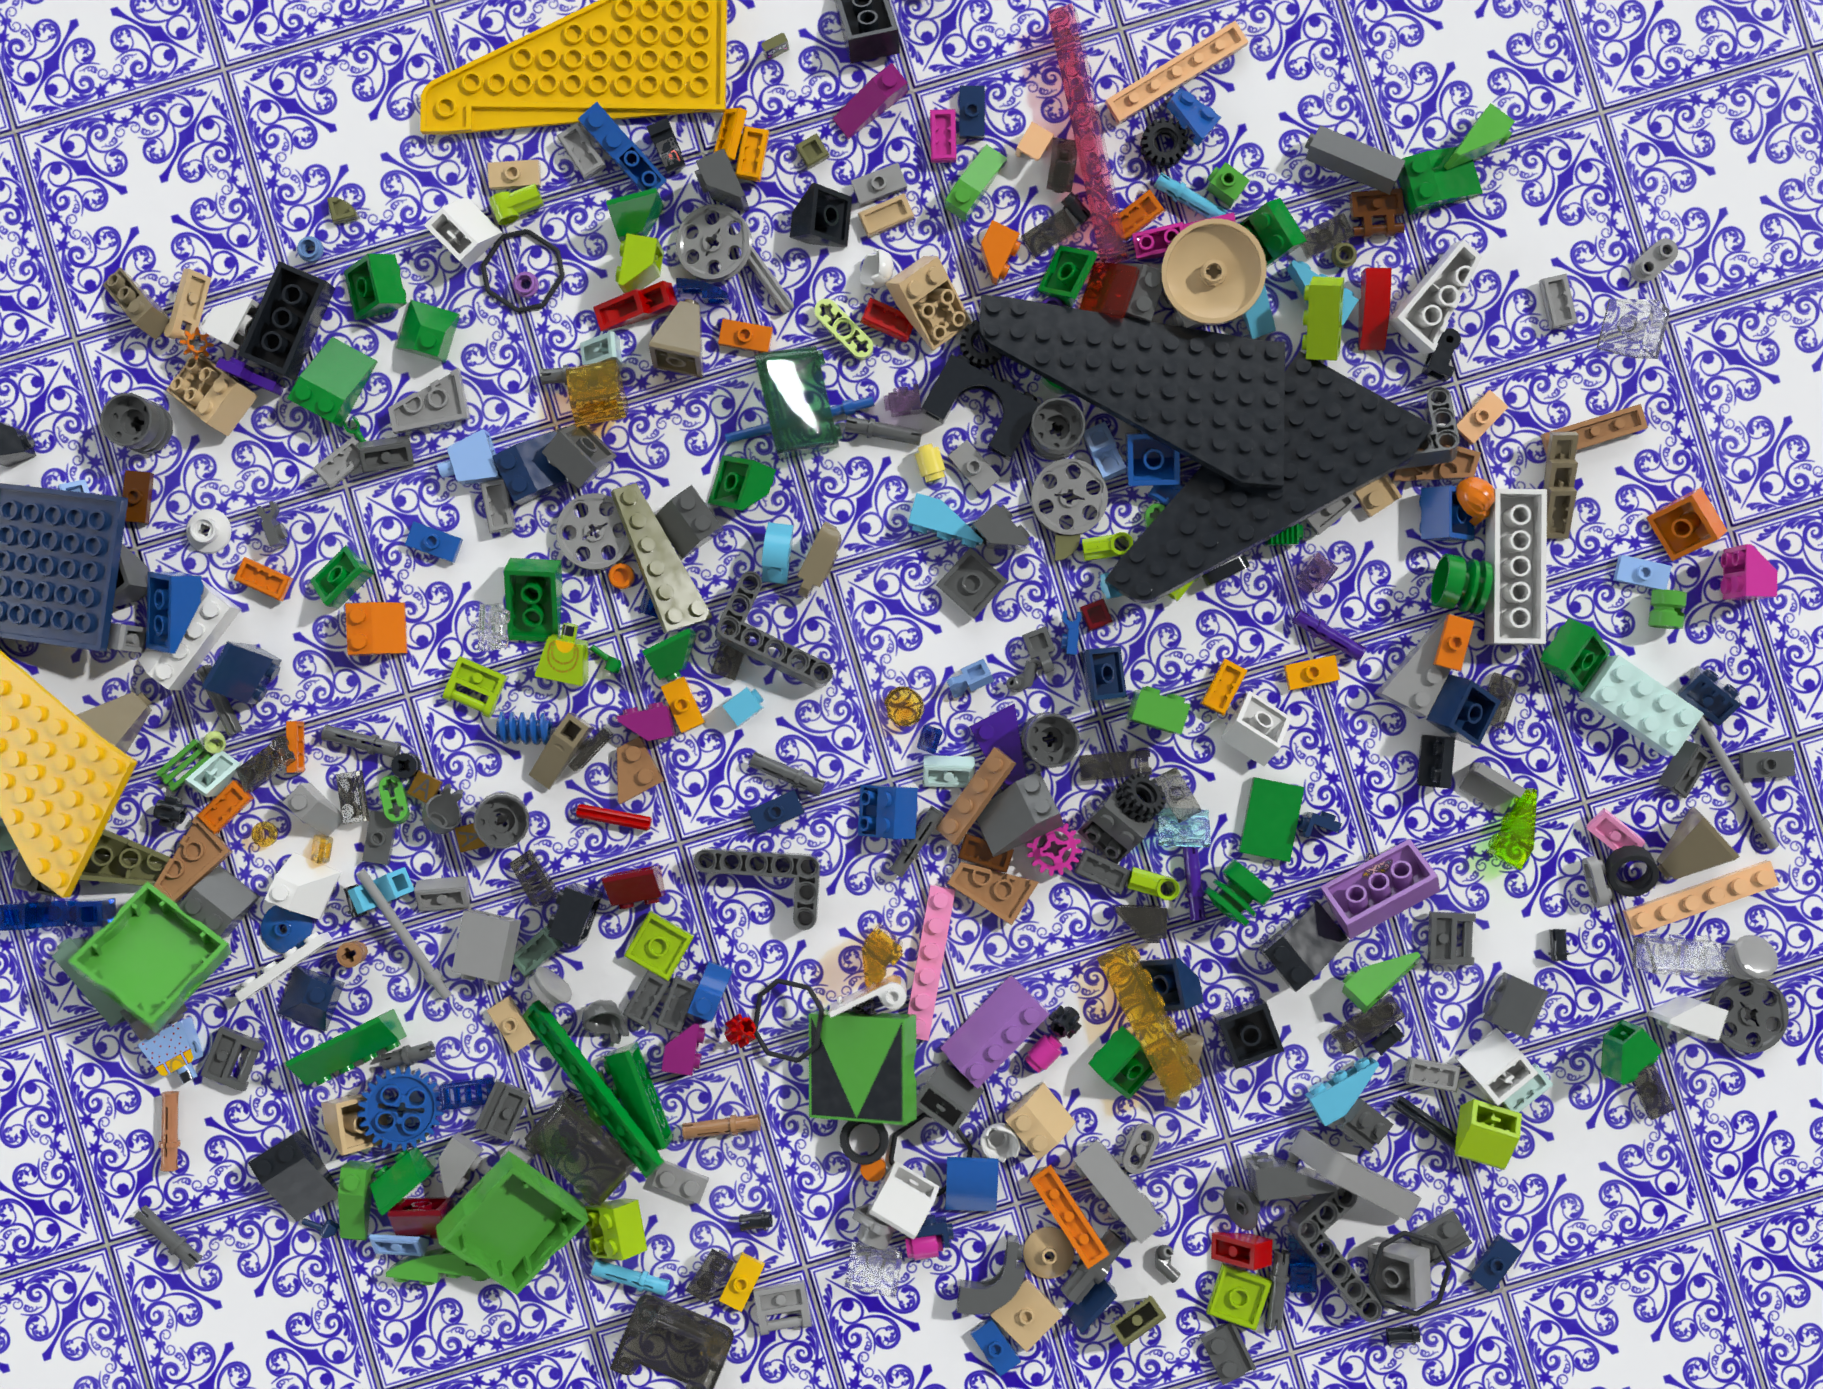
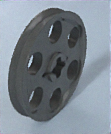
M1731 977L1723 981L1712 993L1708 1003L1710 1005L1719 1007V1001L1723 997H1727L1730 1000L1725 1023H1732L1734 1031L1730 1036H1725L1721 1032L1719 1041L1727 1047L1744 1053H1758L1774 1046L1784 1035L1789 1020L1788 1005L1782 992L1770 981L1763 978L1761 980H1744ZM1744 981H1747L1750 985V991L1747 995H1741L1739 992V985ZM1767 991H1770L1774 996L1773 1002L1770 1005H1765L1762 1001L1763 994ZM1745 1008L1752 1010L1750 1012L1751 1019L1744 1017L1746 1016ZM1770 1017H1775L1777 1027L1769 1031L1766 1027V1021ZM1754 1032L1757 1035V1042L1753 1046H1748L1746 1037L1749 1033Z

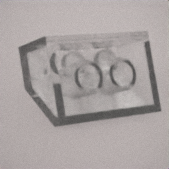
M1644 932L1643 937L1634 936L1632 967L1653 974L1731 977V970L1721 943L1711 941V936L1694 935V939H1685L1683 934H1669V938H1660L1659 933Z

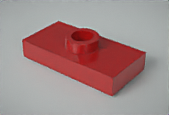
M870 297L860 323L907 343L913 326L900 310Z

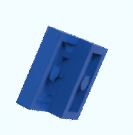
M947 1157L945 1210L996 1211L999 1159Z

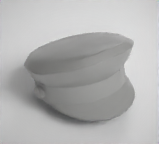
M1745 935L1739 938L1736 944L1726 952L1724 965L1727 971L1736 978L1761 980L1771 976L1776 971L1778 958L1772 945L1759 936Z
M538 967L534 974L529 977L528 982L531 990L546 1005L550 1012L553 1013L554 1007L558 1003H566L571 1000L572 992L569 985L550 969Z

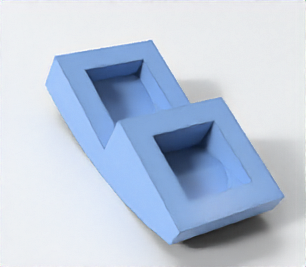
M1103 422L1085 430L1083 438L1095 466L1104 481L1127 472L1126 466L1116 448V442L1106 423Z

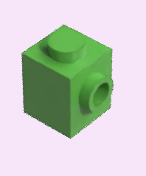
M1225 162L1220 169L1215 167L1207 178L1210 184L1206 190L1231 208L1250 180Z

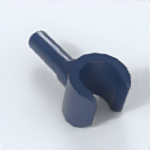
M306 1218L302 1220V1225L316 1229L323 1238L334 1236L340 1228L337 1222L330 1219L324 1225Z

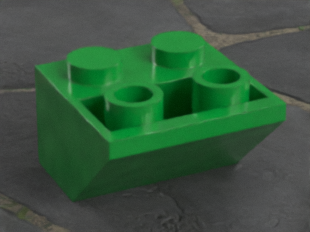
M1281 198L1265 203L1239 223L1248 229L1260 243L1266 259V268L1286 257L1307 241Z
M1621 1020L1603 1036L1601 1073L1623 1086L1630 1084L1638 1078V1073L1641 1070L1653 1065L1658 1060L1657 1056L1663 1051L1642 1027Z

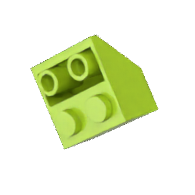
M626 233V239L620 245L621 267H617L615 281L618 282L624 294L634 289L642 290L660 277L664 251L657 238Z
M1476 1099L1461 1105L1459 1109L1455 1156L1504 1170L1520 1139L1522 1113Z
M622 1198L585 1206L589 1219L586 1223L590 1239L589 1248L593 1257L623 1261L647 1251L638 1199Z

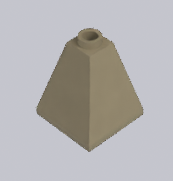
M685 299L684 301H679L650 340L649 350L653 368L703 378L700 305L695 300Z
M131 692L76 716L99 736L126 754L151 713L152 709L149 705L152 702L142 692L138 695Z
M1693 806L1689 809L1657 860L1660 863L1658 865L1659 871L1666 878L1672 876L1675 880L1736 860L1740 856Z

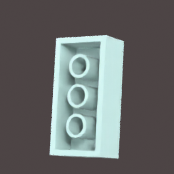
M1620 655L1607 656L1579 697L1582 701L1662 756H1675L1704 714Z

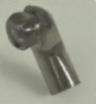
M872 998L852 1007L853 1011L857 1014H877L873 1009L875 1002Z

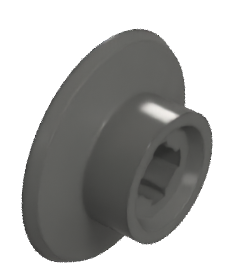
M1230 1186L1226 1188L1223 1201L1231 1220L1244 1230L1254 1229L1258 1222V1213L1260 1212V1203L1253 1192L1239 1187Z

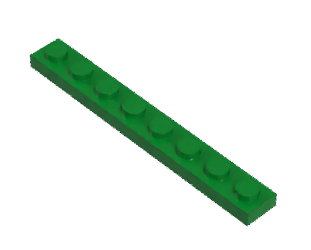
M540 1000L533 1002L523 1014V1018L647 1179L665 1161L549 1009Z

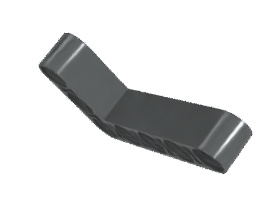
M1436 386L1428 391L1425 413L1427 422L1433 425V429L1419 448L1424 451H1417L1409 463L1398 469L1448 463L1456 458L1459 434L1451 394L1447 388Z
M753 571L745 572L740 577L716 626L715 636L717 640L813 688L818 689L826 686L833 676V669L827 662L745 623L762 586V579L759 574ZM752 581L756 589L747 590L743 586V582ZM741 603L745 611L742 613L734 611L732 604ZM730 625L734 630V634H724L721 626ZM746 636L754 637L757 645L753 647L748 646L744 638ZM774 647L778 649L780 657H771L768 654V648ZM791 659H799L803 664V668L795 669L791 665ZM814 670H822L825 673L826 679L818 680L814 676Z
M704 848L695 855L694 865L696 869L705 873L796 878L793 922L801 930H809L815 925L818 917L821 870L820 861L815 855L722 848ZM703 853H708L712 856L713 864L710 867L702 865L700 857ZM728 855H735L738 858L739 864L737 868H729L727 866L726 857ZM758 856L763 859V869L756 870L752 867L751 860L753 857ZM779 858H785L789 861L790 868L788 871L783 872L777 868L776 862ZM809 859L815 863L816 868L814 872L806 873L803 871L802 862ZM804 885L811 886L814 890V896L808 899L802 897L800 894L801 887ZM802 911L811 913L812 922L809 924L800 922L799 913Z
M1335 1184L1337 1192L1316 1194L1290 1218L1288 1229L1349 1308L1365 1321L1375 1322L1382 1314L1380 1302L1324 1233L1355 1205L1358 1198L1356 1194ZM1344 1189V1196L1339 1199V1192ZM1326 1206L1324 1215L1320 1216V1209ZM1307 1223L1306 1231L1301 1233L1302 1225ZM1322 1243V1250L1316 1253L1317 1246ZM1338 1263L1337 1270L1332 1273V1267ZM1353 1283V1289L1348 1292V1286ZM1369 1302L1368 1309L1363 1312L1364 1305Z

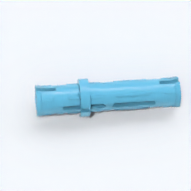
M1162 172L1153 186L1172 197V201H1179L1204 217L1212 218L1224 215L1227 212L1226 209L1187 188V184L1179 183Z
M596 1259L591 1273L592 1276L638 1288L637 1291L639 1292L645 1290L664 1297L670 1284V1280L649 1275L648 1271H643L642 1273Z

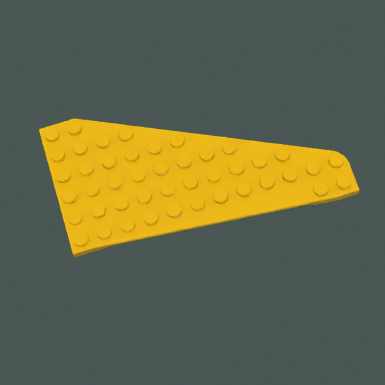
M598 0L429 82L421 94L420 132L425 135H451L575 124L577 122L580 123L578 118L596 102L613 120L700 112L724 113L726 111L728 0Z
M0 650V816L32 876L62 898L70 897L138 762L99 736Z

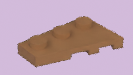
M1458 446L1457 456L1452 462L1394 470L1392 482L1466 479L1474 477L1481 452Z
M197 814L192 821L193 824L188 833L179 842L180 846L173 858L169 859L154 884L155 888L175 903L182 899L196 884L233 853L227 844L217 834H213L197 817Z
M964 862L959 863L947 882L948 885L1010 925L1014 923L1039 883L1038 881Z

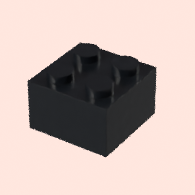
M577 883L566 886L564 890L561 889L556 899V904L559 905L556 914L552 913L547 924V928L550 929L548 937L577 947L587 941L603 892Z
M1259 998L1213 1015L1230 1064L1235 1069L1284 1052L1267 1002Z

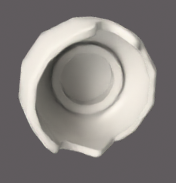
M874 249L873 251L876 254H867L864 259L860 282L866 287L882 288L891 279L894 264L892 256L882 249Z
M992 1124L984 1129L981 1134L980 1145L982 1152L988 1158H997L1000 1162H1005L1010 1157L1016 1158L1021 1148L1019 1137L1009 1124Z

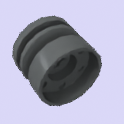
M120 393L112 397L104 405L100 415L102 431L112 443L141 454H153L162 450L169 443L173 433V421L170 413L162 405L133 393Z
M1053 398L1046 400L1037 407L1032 417L1028 437L1031 447L1038 455L1047 460L1058 461L1068 458L1076 451L1084 435L1086 425L1084 414L1078 405L1065 398ZM1052 428H1054L1055 431H1061L1059 437H1057L1056 434H1050Z
M1051 712L1038 713L1029 718L1023 726L1020 737L1022 748L1027 757L1042 766L1050 768L1061 767L1070 762L1077 754L1080 744L1079 731L1074 723L1063 715ZM1049 732L1054 737V741H1049L1047 746V743L1042 741V738L1046 737Z
M496 792L486 796L479 803L474 815V828L478 837L486 845L496 849L509 848L518 844L525 837L529 828V813L525 803L516 795L508 792ZM496 814H507L509 816L506 819L507 824H496Z

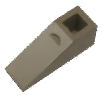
M121 267L111 274L103 284L104 288L130 320L156 340L164 332L170 317Z
M567 713L552 734L529 776L550 790L594 727L575 713Z

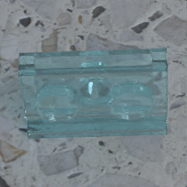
M1163 808L1157 814L1159 846L1210 847L1209 810Z

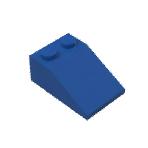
M148 571L146 648L169 654L176 653L201 603V595L204 591V585L201 581L202 576L182 572Z

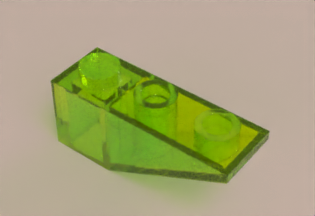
M1525 788L1526 790L1521 798L1515 797V806L1511 812H1507L1501 821L1503 826L1498 834H1494L1489 840V849L1486 852L1516 870L1523 868L1534 849L1537 790L1534 788Z

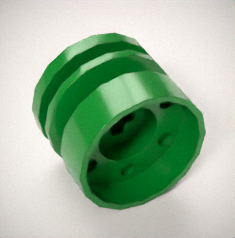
M1447 553L1442 555L1432 580V605L1451 610L1457 604L1461 612L1469 611L1471 614H1480L1485 608L1492 587V564L1483 560L1479 562L1476 559H1470L1466 564L1462 556Z
M1232 859L1222 870L1224 876L1229 880L1227 884L1215 879L1213 883L1221 891L1216 893L1208 887L1204 892L1209 896L1213 905L1225 916L1247 927L1250 922L1242 913L1246 911L1255 918L1257 914L1250 904L1255 902L1264 907L1275 894L1252 872L1235 859Z

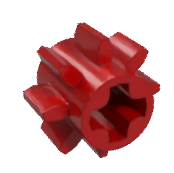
M738 1014L725 1023L727 1028L724 1035L731 1045L738 1044L740 1048H743L756 1039L753 1035L756 1027L750 1017L742 1018V1015Z

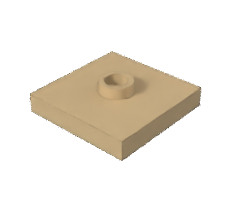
M1027 1277L1023 1279L1020 1289L1007 1304L990 1312V1316L1026 1352L1063 1316L1062 1312Z

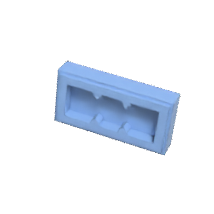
M1619 555L1613 580L1654 590H1667L1672 566Z

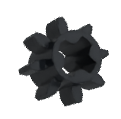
M165 796L164 800L160 799L157 801L153 816L160 819L158 825L171 828L176 827V823H183L187 814V806L181 804L182 798Z
M1060 1005L1049 1016V1019L1053 1021L1050 1028L1058 1037L1067 1036L1070 1039L1082 1027L1078 1023L1080 1020L1079 1013L1072 1007L1063 1008Z

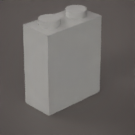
M476 909L463 911L452 972L460 973V977L467 980H476V977L484 979L483 983L498 986L499 982L509 981L521 920Z

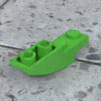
M446 1248L428 1250L424 1256H409L393 1264L386 1272V1277L394 1278L393 1280L396 1282L415 1280L419 1281L421 1285H433L444 1274L449 1278L469 1276L474 1281L490 1279L488 1274L481 1268L464 1261Z

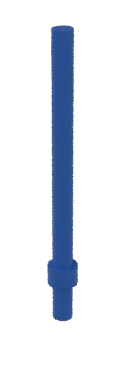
M872 396L855 401L849 399L842 401L843 404L727 433L725 438L727 444L842 414L846 416L856 414L855 411L875 405Z

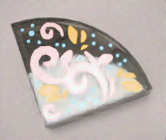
M1366 853L1364 863L1377 855ZM1386 860L1365 870L1362 878L1369 879L1374 873L1387 872L1393 860Z

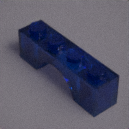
M116 898L27 901L1 904L0 931L75 926L77 928L107 926L116 916Z

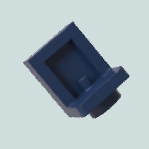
M1321 811L1320 815L1307 812L1306 816L1303 815L1300 819L1298 829L1301 831L1299 836L1309 838L1314 825L1339 833L1342 823L1335 821V815Z
M932 1214L927 1215L917 1234V1238L943 1234L945 1248H950V1240L954 1239L952 1223L947 1224L946 1216L935 1217Z

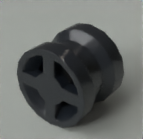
M414 753L398 754L392 760V772L399 778L415 777L417 772L422 769L421 759Z

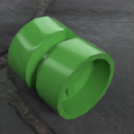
M1664 589L1652 590L1650 605L1654 607V610L1649 612L1648 626L1662 629H1683L1685 614L1681 612V609L1686 607L1687 592Z

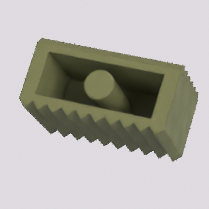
M1148 1296V1299L1144 1298V1302L1140 1301V1305H1136L1131 1311H1127V1314H1123V1317H1119V1320L1110 1323V1327L1125 1348L1163 1321L1166 1316L1153 1296Z

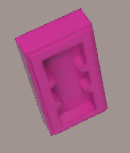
M955 109L930 110L931 163H954L957 161Z

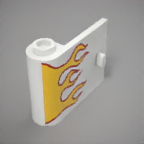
M889 975L844 998L840 995L836 997V1002L831 1003L829 1015L833 1017L876 995L879 996L885 1007L898 1009L906 1001V982L899 975Z

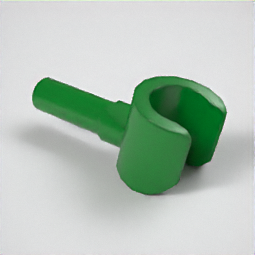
M352 416L356 423L354 428L347 427L343 421L344 428L348 433L353 434L359 442L366 441L359 430L360 424L356 417Z
M592 645L590 650L607 661L604 669L618 674L622 665L621 661Z

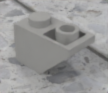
M460 1132L452 1137L438 1158L444 1194L448 1198L455 1191L457 1193L462 1191L468 1182L465 1176L469 1170L474 1172L482 1161V1158L479 1156L484 1149Z

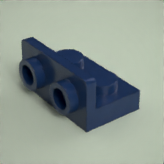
M1697 666L1694 669L1696 674L1678 691V695L1720 726L1742 705L1738 696L1740 693L1732 685H1723L1719 682L1718 675L1711 669L1707 668L1704 670Z

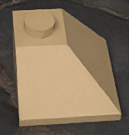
M362 1094L344 1096L321 1103L325 1130L340 1155H347L381 1145L382 1143L381 1139L376 1143H372L374 1134L365 1136V1131L369 1126L360 1127V1122L366 1118L358 1116V1111L365 1109L358 1105V1101L366 1100ZM379 1103L377 1106L384 1108L385 1104ZM382 1114L378 1119L381 1125H388L386 1114Z

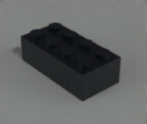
M279 261L238 355L254 364L296 381L336 288L323 279Z

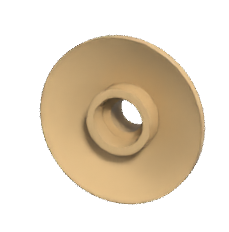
M1042 1227L1032 1232L1026 1239L1023 1257L1026 1266L1033 1274L1041 1278L1052 1279L1063 1275L1071 1267L1074 1259V1247L1062 1230L1055 1227ZM1050 1251L1054 1253V1257L1046 1259L1045 1254Z

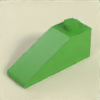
M1490 103L1444 165V168L1448 170L1488 154L1498 144L1503 146L1512 135L1509 129L1515 121Z
M986 144L945 199V209L966 222L1007 161V157Z
M1418 952L1362 967L1357 973L1352 971L1343 980L1342 993L1365 1014L1418 964L1421 955Z
M350 1160L341 1167L338 1188L340 1238L367 1240L372 1200L370 1185L374 1182L376 1163Z

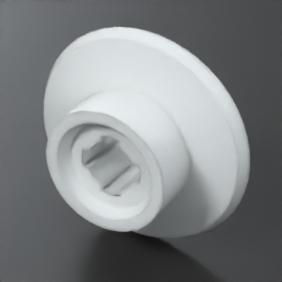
M203 509L196 512L190 518L186 528V535L190 545L198 552L204 554L217 553L225 548L230 541L232 532L228 518L222 512L215 509ZM205 526L210 527L207 536L203 534Z

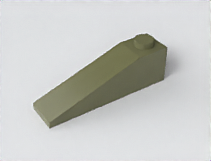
M104 829L79 880L144 885L148 881L154 886L167 862L172 857Z

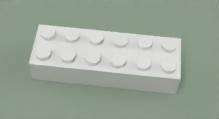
M1494 489L1495 501L1490 507L1489 516L1485 519V561L1490 562L1493 569L1492 587L1485 605V645L1546 644L1547 489Z

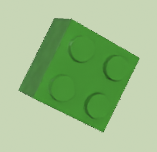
M1149 686L1134 691L1126 720L1171 734H1182L1191 706L1184 703V697L1174 694H1167L1165 697L1160 695L1161 690Z

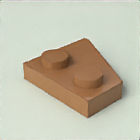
M641 736L617 748L619 804L664 782Z

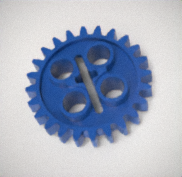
M396 1066L395 1073L393 1074L386 1068L385 1077L377 1073V1083L368 1081L367 1085L371 1090H362L361 1092L366 1100L358 1101V1105L365 1109L358 1111V1116L366 1118L360 1122V1127L369 1126L365 1131V1136L374 1134L372 1143H376L381 1139V1147L383 1149L388 1143H391L392 1151H395L398 1144H401L403 1151H406L407 1143L410 1142L416 1148L417 1139L426 1142L425 1133L434 1135L435 1132L431 1126L441 1124L435 1117L444 1114L443 1110L437 1108L444 1104V1100L436 1099L442 1092L441 1090L433 1091L437 1082L435 1080L428 1083L429 1073L420 1077V1068L414 1074L411 1073L410 1066L406 1067L405 1072H401L400 1067ZM387 1088H395L398 1094L395 1098L388 1100L383 1097V1092ZM414 1091H421L424 1093V1097L420 1102L414 1103L409 1100L410 1094ZM403 1102L406 1108H423L424 1112L403 1109L402 1113H397V1109L393 1107H399L400 1103ZM382 1103L393 1107L379 1108L377 1105ZM387 1113L393 1117L392 1122L388 1125H381L378 1122L382 1114ZM414 1116L419 1119L418 1125L414 1128H408L404 1125L405 1120L409 1117Z

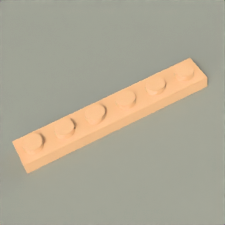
M1233 21L1105 101V104L1116 122L1120 124L1244 48L1249 41L1237 22Z
M1765 860L1625 909L1623 914L1631 935L1636 936L1778 886L1779 883L1771 861Z

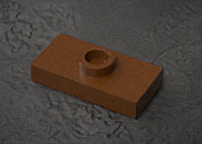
M125 470L122 497L128 498L125 522L149 524L153 473Z
M966 833L958 858L1007 874L1014 848L993 857L985 839Z

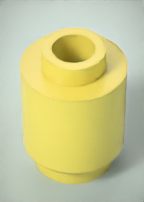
M932 443L919 447V453L914 455L921 477L925 478L926 483L944 478V471L946 469L939 447L933 448Z

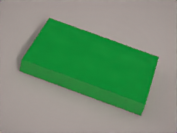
M1253 777L1238 852L1290 862L1305 787Z

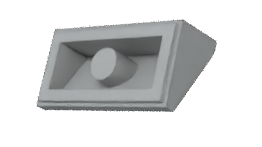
M467 876L418 880L416 883L414 894L419 912L470 907Z

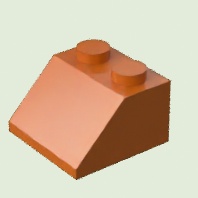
M1702 487L1674 500L1646 517L1672 561L1720 539L1728 531Z
M364 602L345 604L348 655L369 656L408 653L405 603Z

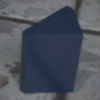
M1121 647L1081 651L1087 702L1127 697Z

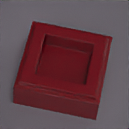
M1104 598L1079 608L1088 631L1113 622Z

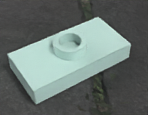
M1536 1063L1532 1066L1538 1074L1502 1102L1506 1109L1519 1113L1553 1086V1083Z

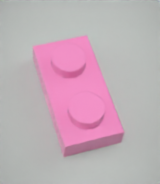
M1605 808L1586 825L1587 830L1613 851L1623 846L1635 845L1642 847L1645 845L1644 839Z

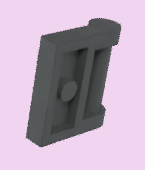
M1429 911L1428 963L1474 965L1472 939L1473 922H1476V913ZM1457 921H1463L1461 956H1456Z
M225 1026L220 1027L201 1076L233 1089L246 1091L249 1085L247 1080L259 1051H262L265 1041L250 1037ZM244 1045L249 1047L239 1075L235 1078L231 1074Z

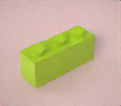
M1313 276L1310 284L1305 286L1304 301H1308V310H1304L1303 326H1307V335H1303L1302 350H1306V359L1337 361L1339 357L1344 277Z

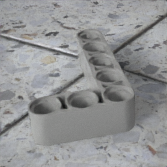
M1301 1128L1289 1149L1291 1153L1326 1179L1407 1221L1410 1220L1422 1199L1407 1188L1342 1155L1304 1128Z

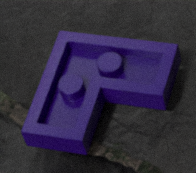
M219 357L216 364L218 369L279 396L282 395L285 388L277 383V377L263 372L262 376L253 373L255 368L233 357H230L229 361Z

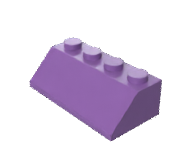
M1411 839L1320 886L1336 920L1349 939L1440 892L1437 874ZM1375 865H1377V868H1376L1375 870H1379V871H1374V872H1375L1374 874H1373V870H1368V869H1373V868L1375 867Z
M1010 975L940 1049L978 1089L1050 1014L1022 984Z

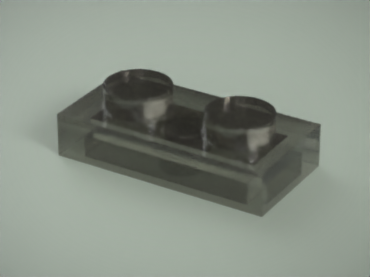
M363 771L336 774L343 825L370 821Z

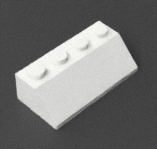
M201 580L204 585L201 603L176 653L169 654L147 648L138 659L146 673L168 690H181L241 611V608L203 580Z

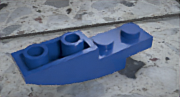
M598 102L594 103L578 118V121L592 135L597 144L641 191L653 188L658 190L667 182L664 176L637 145L626 136Z

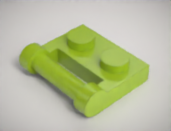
M459 656L442 698L464 704L482 712L483 716L491 718L508 676ZM461 684L489 696L487 702H482L457 691V685Z

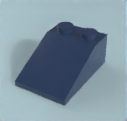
M567 427L518 443L492 456L515 503L522 506L569 483L565 475L557 467L552 466L548 462L547 457L542 453L557 433Z
M227 641L201 687L247 704H257V702H260L267 693L266 687L270 680H273L280 671L279 665L282 660L257 645Z

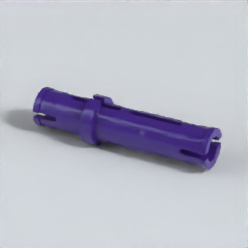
M1299 609L1292 619L1293 624L1310 632L1311 637L1322 639L1356 661H1359L1366 651L1365 646L1328 626L1325 620H1318L1302 609Z
M1198 842L1184 843L1181 846L1187 886L1185 898H1188L1190 921L1205 920L1203 896H1206L1202 889Z

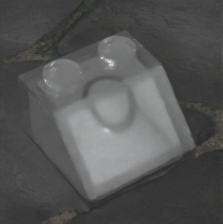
M1609 299L1597 348L1630 358L1658 359L1670 309L1658 299Z
M860 1240L858 1243L852 1242L844 1288L896 1298L902 1252H899L893 1246H888L886 1250L871 1247Z

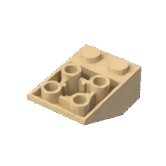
M938 256L921 257L885 283L897 307L931 350H935L962 331L968 324L972 323Z
M202 353L199 354L197 361L194 360V354L188 358L184 367L166 390L202 421L226 436L230 435L258 397L256 393L235 377L218 369L216 364Z

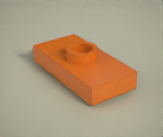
M1149 189L1112 218L1109 223L1125 243L1133 237L1132 233L1141 231L1164 213L1165 209Z
M722 319L718 344L769 354L773 327Z
M244 557L234 580L272 598L283 601L293 578Z
M1451 614L1446 616L1433 665L1461 671L1474 621Z
M286 721V739L283 742V752L286 755V773L305 771L303 721Z
M233 780L197 817L213 834H218L254 797L237 780Z

